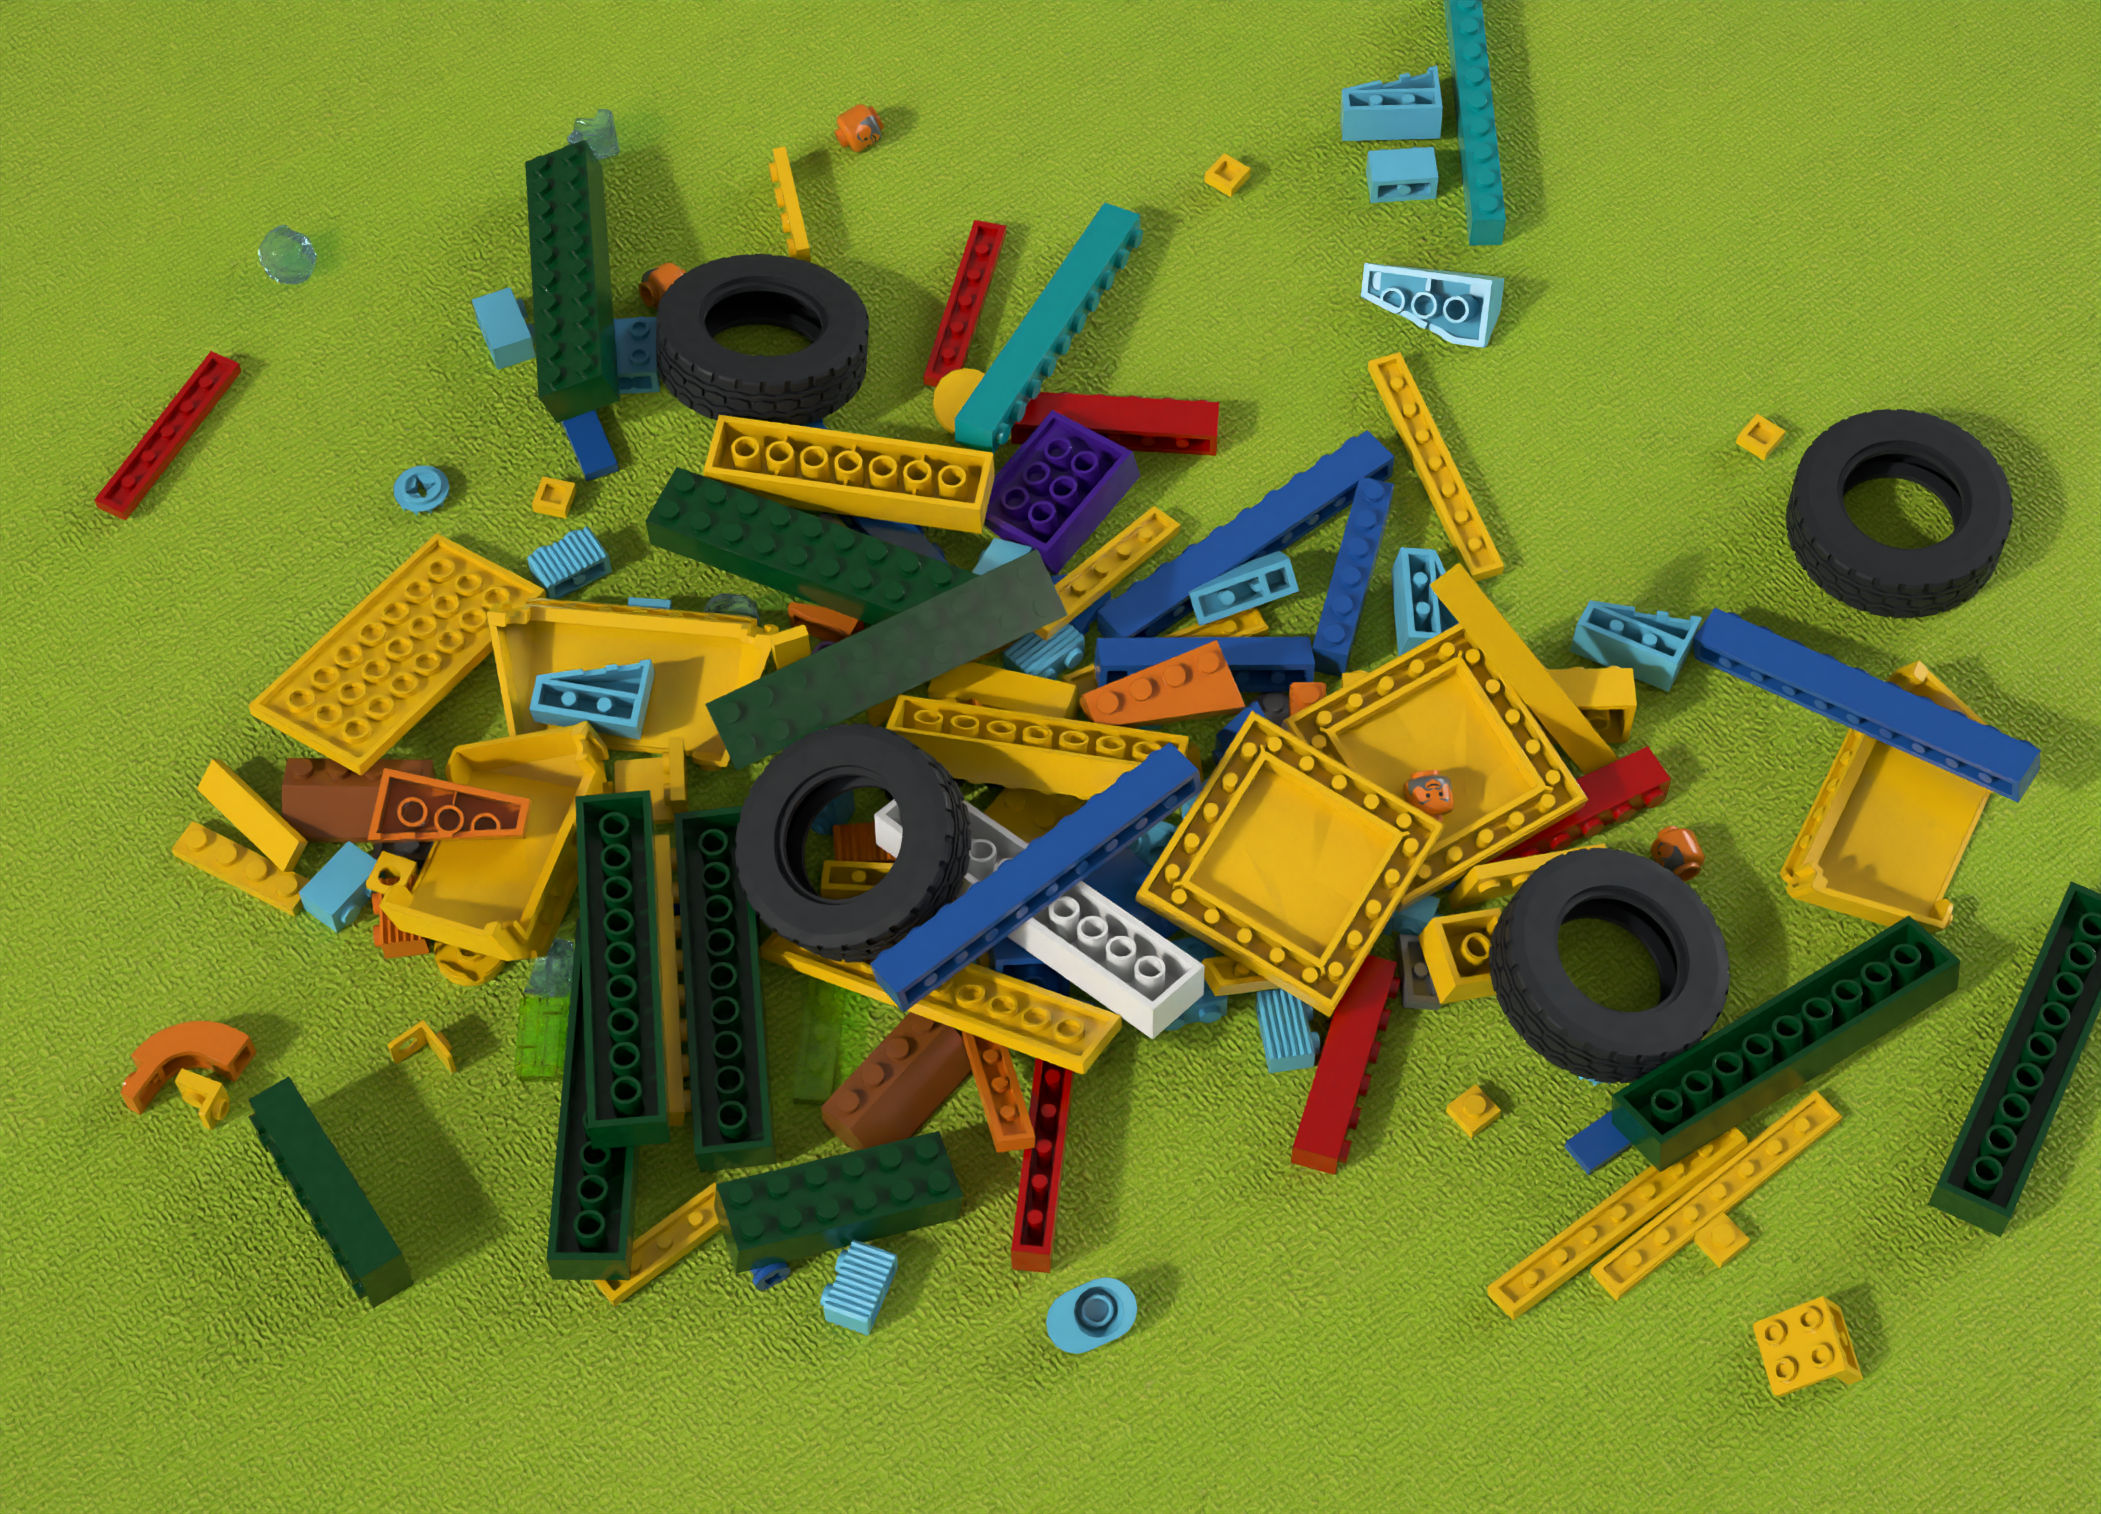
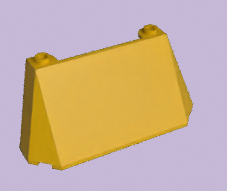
M544 598L526 599V604L523 607L512 608V603L510 602L495 603L487 611L509 736L562 727L538 723L532 717L529 708L537 675L578 669L587 671L606 668V665L617 664V666L651 659L655 675L641 740L603 733L597 734L605 742L607 749L657 754L669 752L668 738L683 737L686 756H691L692 762L700 764V769L705 771H719L722 767H727L731 760L705 704L762 678L772 653L770 636L779 632V627L767 624L764 625V628L757 626L756 618L745 615Z
M1920 660L1896 669L1886 679L1887 682H1893L1909 693L1916 696H1925L1941 707L1951 711L1962 712L1969 719L1983 725H1988L1936 678ZM1849 728L1780 871L1781 878L1788 884L1786 887L1787 893L1794 899L1888 927L1910 915L1929 933L1942 931L1953 920V904L1948 899H1943V896L1986 802L1993 791Z
M583 721L571 726L459 745L453 749L445 767V775L448 782L523 797L532 801L533 804L525 839L434 842L411 893L403 885H393L387 889L379 906L399 930L505 961L547 956L579 882L575 796L615 793L613 781L607 782L604 761L609 760L607 745L590 723Z

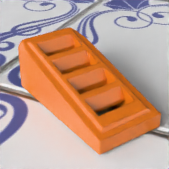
M790 602L788 606L790 626L794 628L805 625L809 635L823 641L837 643L864 630L863 621L822 606Z

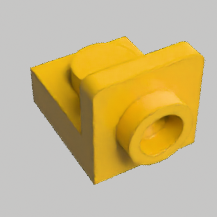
M182 1068L175 1080L182 1094V1099L188 1104L200 1108L198 1115L204 1127L213 1130L218 1120L221 1121L225 1118L229 1110L230 1098L222 1083Z

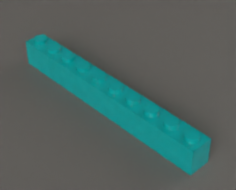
M1444 0L1469 246L1502 245L1506 216L1482 0Z
M1104 202L955 417L956 443L978 451L992 452L994 454L1000 444L1004 445L1007 442L1014 423L1022 420L1027 404L1031 399H1036L1044 379L1053 374L1058 358L1068 352L1071 339L1075 333L1079 334L1082 331L1090 311L1094 312L1097 309L1103 292L1110 290L1117 271L1125 268L1130 252L1133 248L1137 249L1143 238V230L1140 229V214Z

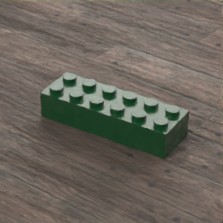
M288 1076L250 1098L248 1101L253 1114L248 1116L256 1131L255 1134L264 1150L270 1152L278 1172L285 1182L288 1181L293 1189L292 1193L302 1210L307 1211L320 1239L326 1241L330 1248L331 1256L339 1269H343L349 1278L348 1282L357 1298L361 1300L366 1297L371 1306L375 1308L412 1286L414 1282L402 1252L290 1077Z
M936 1131L716 1184L714 1209L735 1273L737 1274L770 1264L782 1263L851 1246L853 1239L863 1243L956 1220L959 1218L963 1195L940 1132Z

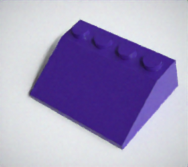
M1052 410L994 477L984 525L1002 540L1032 547L1033 550L1037 549L1047 571L1057 575L1141 476L1133 452Z

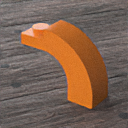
M190 1021L176 1024L152 1035L132 1053L131 1057L137 1067V1071L128 1075L120 1093L128 1109L141 1115L162 1086L171 1077L179 1073L182 1068L185 1070L192 1068L209 1069L235 1082L257 1052L249 1035L229 1025L212 1021Z

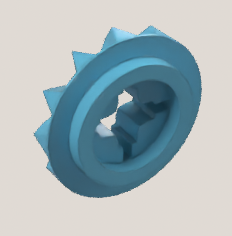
M412 467L397 478L394 484L395 500L400 504L403 511L411 510L416 516L421 511H427L431 514L433 508L437 506L443 507L444 499L449 496L448 479L442 471L435 467ZM418 483L427 490V495L424 498L418 493Z

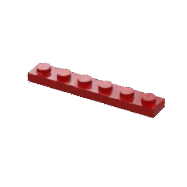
M974 220L923 376L924 385L937 387L940 380L951 371L964 368L1007 234L1005 225Z
M213 351L209 352L94 499L97 508L125 521L128 519L242 372L238 362Z

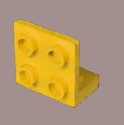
M683 737L668 738L669 752H663L662 757L617 760L614 762L615 793L650 790L654 824L675 823L674 813L689 812L687 757Z
M1821 1296L1753 1324L1772 1393L1775 1396L1781 1397L1832 1377H1836L1848 1385L1863 1380L1841 1307L1826 1297Z

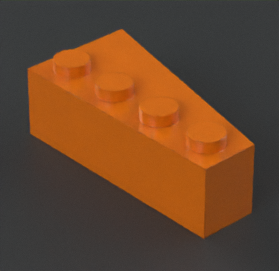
M1217 640L1084 693L1079 701L1088 722L1133 729L1150 725L1172 724L1192 719H1207L1220 715H1235L1242 712L1246 707Z
M384 768L367 840L371 844L525 839L533 803L530 799Z

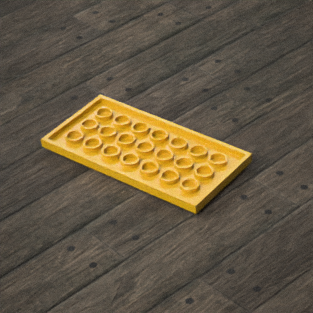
M436 533L249 704L250 713L254 717L362 776L493 651L487 611L495 603L510 602L512 603V608L523 607L526 604V599H547L546 591L540 586Z

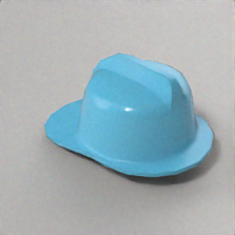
M1104 1277L1089 1281L1065 1292L1054 1300L1048 1310L1046 1319L1048 1335L1054 1345L1065 1352L1079 1354L1095 1349L1128 1332L1136 1318V1299L1130 1288L1118 1279Z

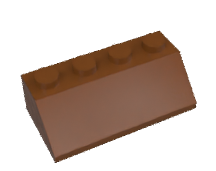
M287 758L282 782V817L308 842L350 841L351 843H370L367 839L384 768L436 779L433 760L379 759L361 776L330 758Z
M910 1012L821 1106L823 1126L855 1151L913 1137L972 1073L962 1037L953 1027Z

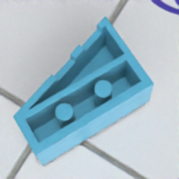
M1437 66L1429 67L1427 73L1413 77L1409 73L1399 75V80L1382 84L1381 80L1342 89L1340 112L1342 141L1440 139L1443 106Z
M1401 547L1391 569L1398 657L1459 623L1430 587L1432 582L1446 573L1436 550Z
M1590 600L1577 623L1570 652L1606 667L1633 668L1635 679L1669 692L1694 646L1693 638L1699 630L1702 617L1691 616L1690 620L1668 617L1669 612L1658 610L1656 615L1635 612V607Z
M651 659L617 666V664L606 665V668L587 671L578 669L537 675L529 708L534 721L562 727L588 721L597 733L641 740L655 675Z

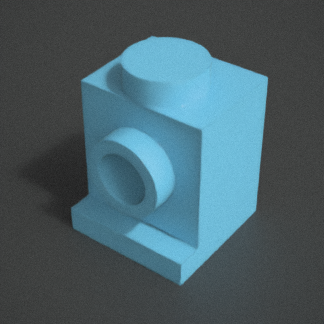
M1427 896L1399 913L1395 909L1384 927L1383 934L1391 936L1394 930L1402 935L1419 936L1432 918L1443 916L1437 913L1440 899Z

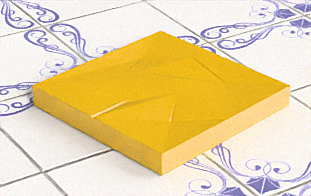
M1460 623L1283 720L1281 726L1282 729L1404 801L1403 786L1405 782L1411 780L1412 773L1440 770V775L1447 776L1450 779L1454 809L1451 813L1443 816L1445 827L1396 907L1398 913L1468 874L1474 866L1487 863L1580 810L1588 801L1587 796L1522 698Z
M1251 711L1203 787V790L1196 798L1138 890L1135 901L1330 1017L1441 835L1445 824L1254 711Z

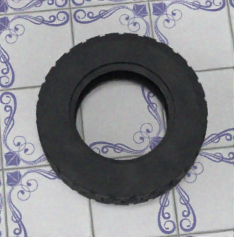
M745 254L727 258L723 257L709 261L706 264L703 263L691 269L688 273H684L674 281V284L669 286L660 300L656 321V362L658 373L662 382L675 398H678L681 403L691 410L693 409L696 413L709 419L718 420L719 415L790 425H804L827 417L829 414H833L842 408L858 392L865 379L869 334V316L866 307L856 291L852 290L848 283L842 278L837 277L836 274L816 264L772 254ZM758 324L790 329L805 336L812 344L792 354L764 357L746 355L729 350L718 344L713 337L730 328Z
M1903 409L1873 410L1872 412H1863L1850 416L1846 420L1843 419L1828 428V431H1823L1812 441V445L1808 446L1798 465L1786 512V530L1788 531L1787 536L1791 549L1795 551L1794 556L1802 569L1807 571V575L1819 587H1822L1826 593L1838 601H1842L1846 605L1862 612L1863 610L1870 612L1869 614L1894 618H1914L1919 616L1920 618L1936 615L1938 612H1946L1960 606L1961 602L1964 603L1977 594L1979 589H1982L1991 578L2011 529L2013 498L2010 485L2007 484L2008 479L2002 467L1997 464V460L1991 452L1969 432H1965L1961 427L1947 420L1944 421L1937 416L1923 412L1919 413ZM1899 478L1908 480L1927 488L1944 503L1951 515L1954 531L1941 542L1925 548L1900 549L1890 547L1871 539L1855 526L1846 512L1843 496L1858 484L1872 479Z
M845 723L828 726L824 730L821 728L804 735V738L797 739L784 748L783 752L776 755L764 768L761 776L757 777L751 787L750 794L745 799L740 813L741 818L740 823L737 824L735 839L737 843L735 857L736 868L740 872L738 877L743 892L748 895L746 899L755 913L761 915L760 919L770 929L815 955L839 962L844 959L845 962L849 963L866 962L867 959L871 961L876 960L883 950L895 946L913 928L922 926L934 917L944 905L956 900L963 885L962 880L968 870L972 830L969 829L971 822L967 805L963 803L964 797L957 783L952 781L953 777L934 757L902 735H897L894 731L880 726L874 728L871 724L853 723L849 726ZM864 787L888 790L898 805L903 828L901 847L890 871L877 885L858 896L839 900L822 898L813 888L805 866L806 840L816 817L828 803L848 791Z
M1584 848L1570 851L1566 855L1561 854L1547 861L1536 869L1521 885L1498 918L1490 941L1492 946L1489 948L1490 976L1494 992L1497 993L1496 998L1504 1015H1507L1509 1023L1519 1036H1522L1526 1043L1539 1055L1547 1058V1061L1563 1070L1566 1069L1571 1074L1586 1079L1591 1078L1595 1079V1081L1607 1083L1634 1082L1699 1043L1721 1015L1727 1000L1726 995L1729 991L1730 974L1728 971L1730 966L1728 951L1725 950L1726 944L1720 928L1715 922V918L1706 904H1703L1700 900L1701 898L1688 884L1686 885L1681 881L1680 877L1669 869L1663 868L1660 864L1646 857H1640L1635 853L1618 849L1611 850V848H1591L1590 850ZM1592 918L1614 923L1634 935L1648 950L1658 970L1660 996L1657 1006L1645 1011L1621 1012L1599 1005L1585 996L1571 982L1561 964L1557 945L1560 926L1569 921Z

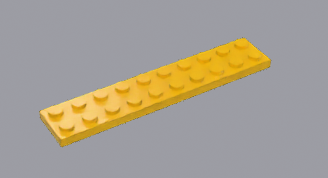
M773 932L760 946L763 959L898 1007L877 984L870 965L873 961L869 959L866 962L849 963L845 962L844 959L841 962L826 959L778 935L777 932ZM974 963L967 965L907 1010L1083 1075L1122 1028L1121 1015Z

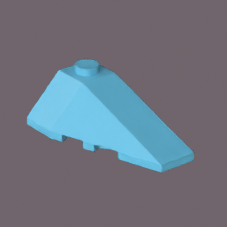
M1364 263L1361 297L1394 314H1399L1413 321L1415 325L1442 336L1443 339L1450 343L1486 348L1500 314L1504 278Z

